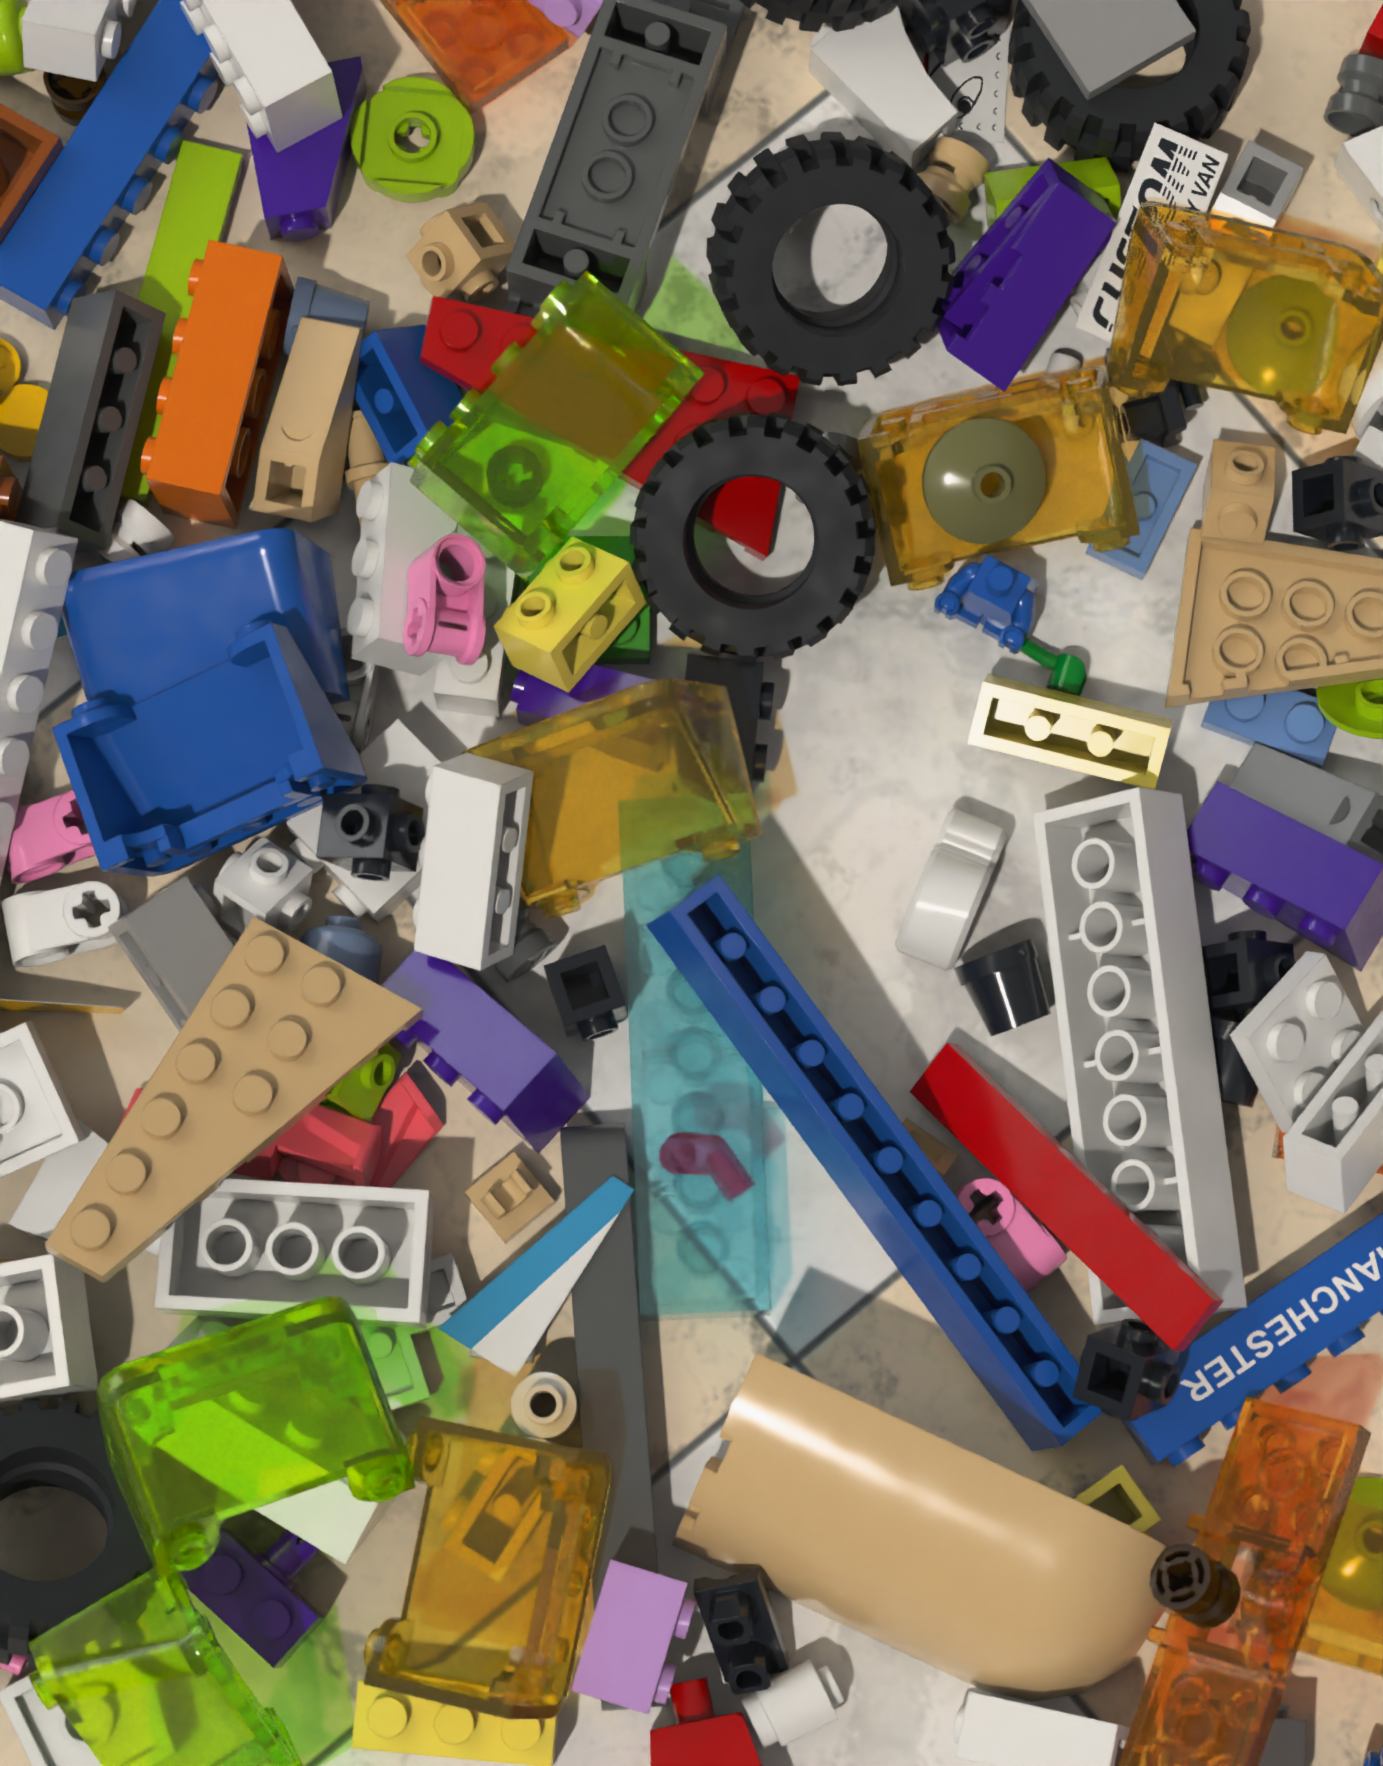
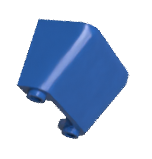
M284 528L257 530L71 572L61 615L87 701L106 698L109 700L110 705L131 707L229 660L227 648L233 641L237 640L235 632L249 623L265 619L271 620L272 623L286 626L290 630L331 704L350 701L331 554L295 530Z
M269 619L249 623L235 632L237 640L233 641L227 648L229 660L131 707L110 705L109 700L106 698L84 702L72 709L73 718L52 727L101 871L144 877H155L178 871L322 805L324 794H346L367 781L368 777L358 751L286 626L272 623Z

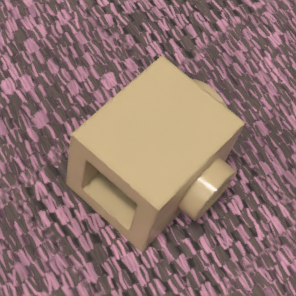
M1213 439L1203 484L1201 536L1257 544L1264 543L1274 501L1276 447Z

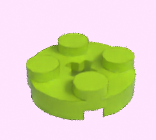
M403 77L383 85V91L375 94L368 102L366 98L358 107L351 126L350 138L354 160L362 173L366 185L373 191L380 192L393 200L418 203L453 194L459 188L460 181L468 172L474 158L475 133L469 112L466 107L464 109L459 100L453 97L450 89L432 79ZM410 127H419L422 138L430 140L426 147H421L416 153H408L405 150V146L396 144L397 137H406Z

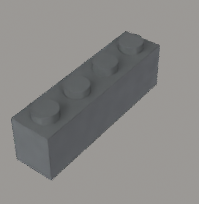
M117 289L72 299L15 522L78 538L75 553L107 549L166 313Z

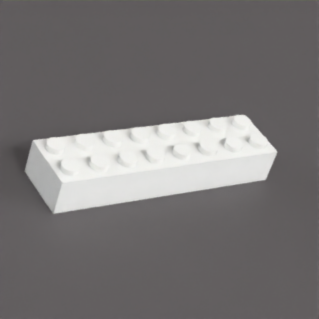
M1136 787L1033 813L1074 1157L1223 1300V1303L1215 1313L1247 1308L1182 794ZM1087 1267L1094 1325H1116L1121 1323L1123 1319L1141 1320Z

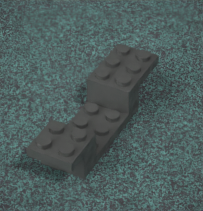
M603 0L506 269L509 297L503 311L629 338L647 287V257L698 115L707 117L746 8L739 0ZM473 394L468 407L473 417L574 449L545 431L540 433L523 423L521 417L489 399L483 400Z

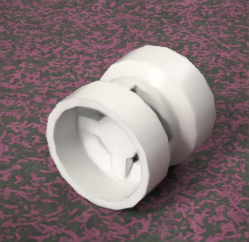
M128 499L116 513L117 522L112 527L107 549L91 552L103 564L169 550L177 540L171 531L154 515L137 502Z

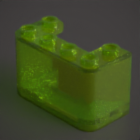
M587 270L573 286L563 279L540 305L539 313L530 323L537 330L533 338L524 348L520 347L515 341L511 343L489 370L497 379L483 395L472 388L449 415V418L454 423L448 428L439 420L415 447L416 453L407 463L414 469L409 482L526 583L676 411L704 375V372Z

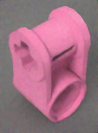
M462 534L444 536L415 558L409 566L407 575V616L403 633L404 648L408 655L420 657L425 652L455 657L459 664L468 666L473 665L478 660L483 648L486 632V622L483 613L486 562L480 546L470 537ZM439 562L444 563L450 569L454 580L449 579L442 572Z
M73 789L42 802L23 805L17 808L15 824L5 861L11 883L21 884L39 880L58 872L63 867L96 856L89 834H85L78 828V826L84 823V819Z
M990 1178L976 1179L959 1187L954 1193L967 1213H970L974 1208V1204L969 1198L971 1194L977 1198L990 1195L994 1199L995 1204L989 1210L994 1218L993 1222L990 1223L988 1220L982 1219L976 1221L975 1224L1027 1294L1067 1260L1065 1252L1053 1236L1038 1220L1025 1210L1009 1189L1000 1181Z

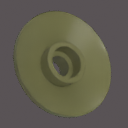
M992 417L969 419L947 430L931 448L922 473L923 497L932 518L950 535L974 544L999 542L1021 531L1037 513L1046 486V471L1043 457L1032 438L1018 426ZM989 473H996L1000 480L998 489L993 494L984 495L981 490L982 479Z

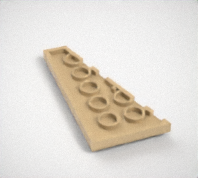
M1190 528L1185 551L1165 708L1383 678V559L1264 540L1263 544L1205 537L1201 536V529Z
M253 916L46 1241L45 1247L47 1252L102 1283L107 1282L166 1232L168 1225L197 1201L201 1203L220 1187L219 1183L245 1161L249 1163L326 1098L327 1092L356 1068L360 1070L376 1057L378 1050L400 1031L408 1030L423 1017V1009Z

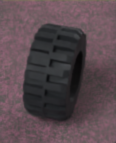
M1018 0L1009 41L1008 63L1012 65L1009 80L1013 94L1018 98L1024 97L1022 114L1031 127H1037L1041 123L1046 126L1044 141L1056 151H1060L1066 144L1076 150L1074 161L1107 157L1115 172H1127L1131 161H1140L1154 123L1199 141L1200 137L1202 139H1209L1220 127L1225 112L1230 111L1248 60L1250 47L1246 43L1251 32L1249 12L1240 9L1243 0H1176L1196 30L1194 39L1183 45L1186 56L1181 71L1169 80L1151 87L1124 88L1114 85L1088 101L1022 0Z
M823 131L820 140L808 141L804 134L785 139L787 149L773 155L770 149L767 148L753 157L757 166L747 176L738 171L727 185L731 195L726 204L717 202L711 218L715 226V232L713 237L707 238L706 257L711 265V273L708 276L713 294L730 328L733 329L740 343L753 357L759 355L763 358L767 367L778 374L786 376L791 371L798 375L802 383L818 386L823 382V377H833L838 386L857 384V373L868 369L874 378H877L892 370L887 360L900 351L907 359L915 354L922 347L916 339L923 328L934 332L943 317L937 306L940 298H951L954 279L948 272V265L956 261L955 245L946 230L950 224L943 208L932 195V191L908 163L893 151L888 153L883 150L876 141L862 136H858L853 141L846 139L841 132ZM836 204L858 206L872 215L884 232L887 241V254L877 281L865 295L846 307L826 312L803 310L795 307L785 299L776 286L772 263L782 236L796 220L812 210Z
M752 411L733 413L730 417L719 420L714 418L699 425L686 436H682L659 459L650 471L651 473L646 482L640 488L634 505L636 512L634 521L630 525V544L634 545L635 560L632 562L637 582L642 581L648 592L645 600L655 615L661 612L671 623L670 631L683 641L688 636L702 644L700 651L716 657L719 656L720 652L737 655V661L756 662L758 657L773 655L774 659L777 660L792 656L796 649L807 644L810 647L814 646L826 638L828 632L836 624H841L853 610L854 604L863 592L870 574L876 548L875 532L877 526L875 509H872L868 495L870 490L863 475L857 473L850 462V455L840 444L835 446L823 436L824 432L808 422L805 426L789 420V415L771 412L769 415L753 414ZM741 477H765L784 484L803 501L813 523L814 546L806 568L788 586L769 594L747 595L722 586L705 570L695 546V523L703 502L721 485Z
M39 1398L21 1400L20 1412L7 1416L0 1406V1501L13 1493L32 1487L51 1486L67 1489L84 1497L99 1510L106 1520L108 1532L106 1545L102 1553L89 1566L69 1577L53 1581H31L18 1578L0 1569V1663L9 1665L13 1654L28 1656V1669H48V1657L65 1655L68 1666L88 1661L89 1647L98 1643L101 1649L107 1652L122 1642L123 1628L127 1624L131 1627H138L150 1612V1599L152 1596L160 1595L166 1578L167 1562L170 1559L173 1512L170 1492L163 1489L164 1472L156 1457H144L143 1442L125 1431L121 1435L116 1433L115 1417L98 1408L94 1410L90 1418L79 1414V1402L59 1399L58 1409H40Z

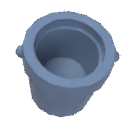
M298 276L291 302L282 356L289 357L301 317L304 316L363 328V341L370 301L317 284V280Z

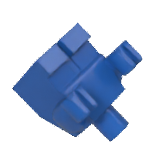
M983 553L978 562L969 563L951 576L943 592L936 597L933 609L937 614H945V618L949 620L956 618L975 629L979 623L984 625L982 632L998 640L999 647L1003 649L1007 647L1012 654H1018L1022 650L1025 637L1035 621L1034 594L1039 582L994 557Z

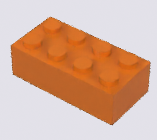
M209 240L204 260L196 258L192 264L188 280V295L194 296L188 319L180 317L175 327L172 353L173 355H178L173 377H164L160 384L156 412L162 415L157 437L149 436L145 442L140 464L141 473L146 474L150 491L153 492L165 514L237 529L282 356L294 287L282 255Z

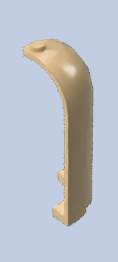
M757 1352L720 1431L719 1437L730 1442L723 1460L711 1456L709 1461H707L672 1542L673 1546L735 1575L740 1574L746 1569L758 1567L765 1588L981 1690L1030 1702L1085 1693L1126 1667L1133 1660L1164 1612L1175 1618L1178 1616L1177 1613L1168 1610L1154 1598L1150 1587L1152 1567L1163 1551L1169 1548L1165 1544L1075 1499Z

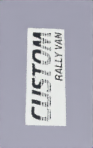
M1154 123L1116 219V225L1112 229L1111 238L1105 247L1080 310L1075 328L1149 359L1229 154Z

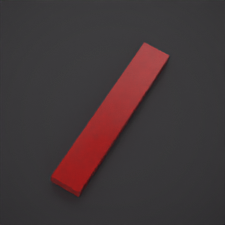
M945 1044L909 1092L1173 1351H1184L1223 1303V1300L958 1044Z

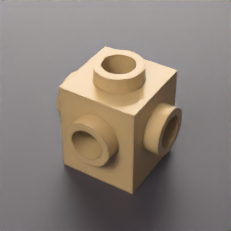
M484 201L447 209L429 219L420 229L422 238L406 254V258L420 276L424 288L433 296L455 301L466 299L468 303H474L489 295L497 287L499 281L496 276L509 263L515 242L487 202Z

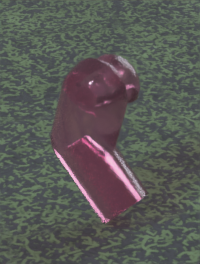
M686 1131L677 1132L670 1135L660 1147L659 1161L666 1171L672 1174L710 1176L729 1203L755 1185V1182L727 1142L719 1135Z

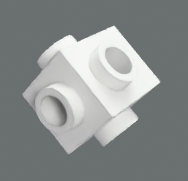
M264 836L260 837L244 853L238 851L232 854L215 879L212 900L218 911V915L215 917L216 921L224 931L238 940L253 916L282 932L285 929L295 930L305 920L312 907V899L309 897L313 869L306 865L295 853L283 850Z

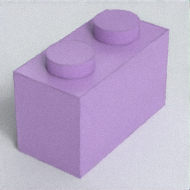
M610 1559L571 1691L645 1714H649L653 1701L666 1705L677 1666L665 1662L672 1636L681 1639L686 1638L696 1605V1600L684 1597L688 1583Z

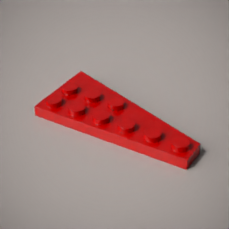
M433 296L430 302L419 358L421 364L483 400L489 399L521 417L523 423L540 433L545 431L574 448L573 452L639 490L646 482L652 468L665 452L682 436H686L703 423L714 418L719 420L730 417L733 413L752 411L753 414L769 415L771 412L789 415V420H792L800 380L797 375L793 374L782 376L770 369ZM758 476L741 477L726 482L714 490L703 502L697 515L696 523L713 533L716 531L745 547L744 551L764 561L768 556L781 483Z

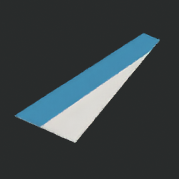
M611 1176L438 1329L508 1374L516 1377L635 1189L616 1177Z

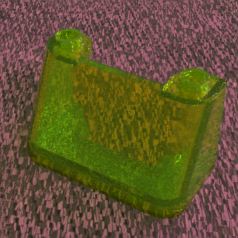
M326 1296L126 1362L108 1372L97 1386L96 1398L108 1462L158 1578L181 1570H192L204 1564L219 1544V1521L344 1477L352 1496L360 1501L384 1502L400 1493L415 1488L413 1465L361 1327L349 1303L341 1297Z
M171 1558L28 1643L38 1670L29 1674V1679L41 1702L48 1710L59 1705L102 1766H303L287 1727L273 1707H262L219 1644L205 1614H201L198 1609H195L187 1591L189 1588L188 1583Z

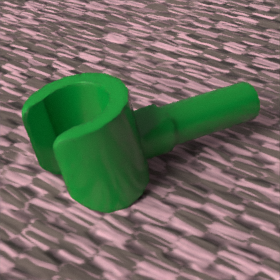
M1025 637L1021 652L1041 664L1042 667L1052 670L1046 687L1081 696L1087 680L1083 662L1070 654L1062 653L1057 655Z

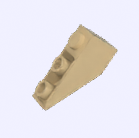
M306 316L301 317L260 447L252 510L306 522H314L338 513L363 328Z

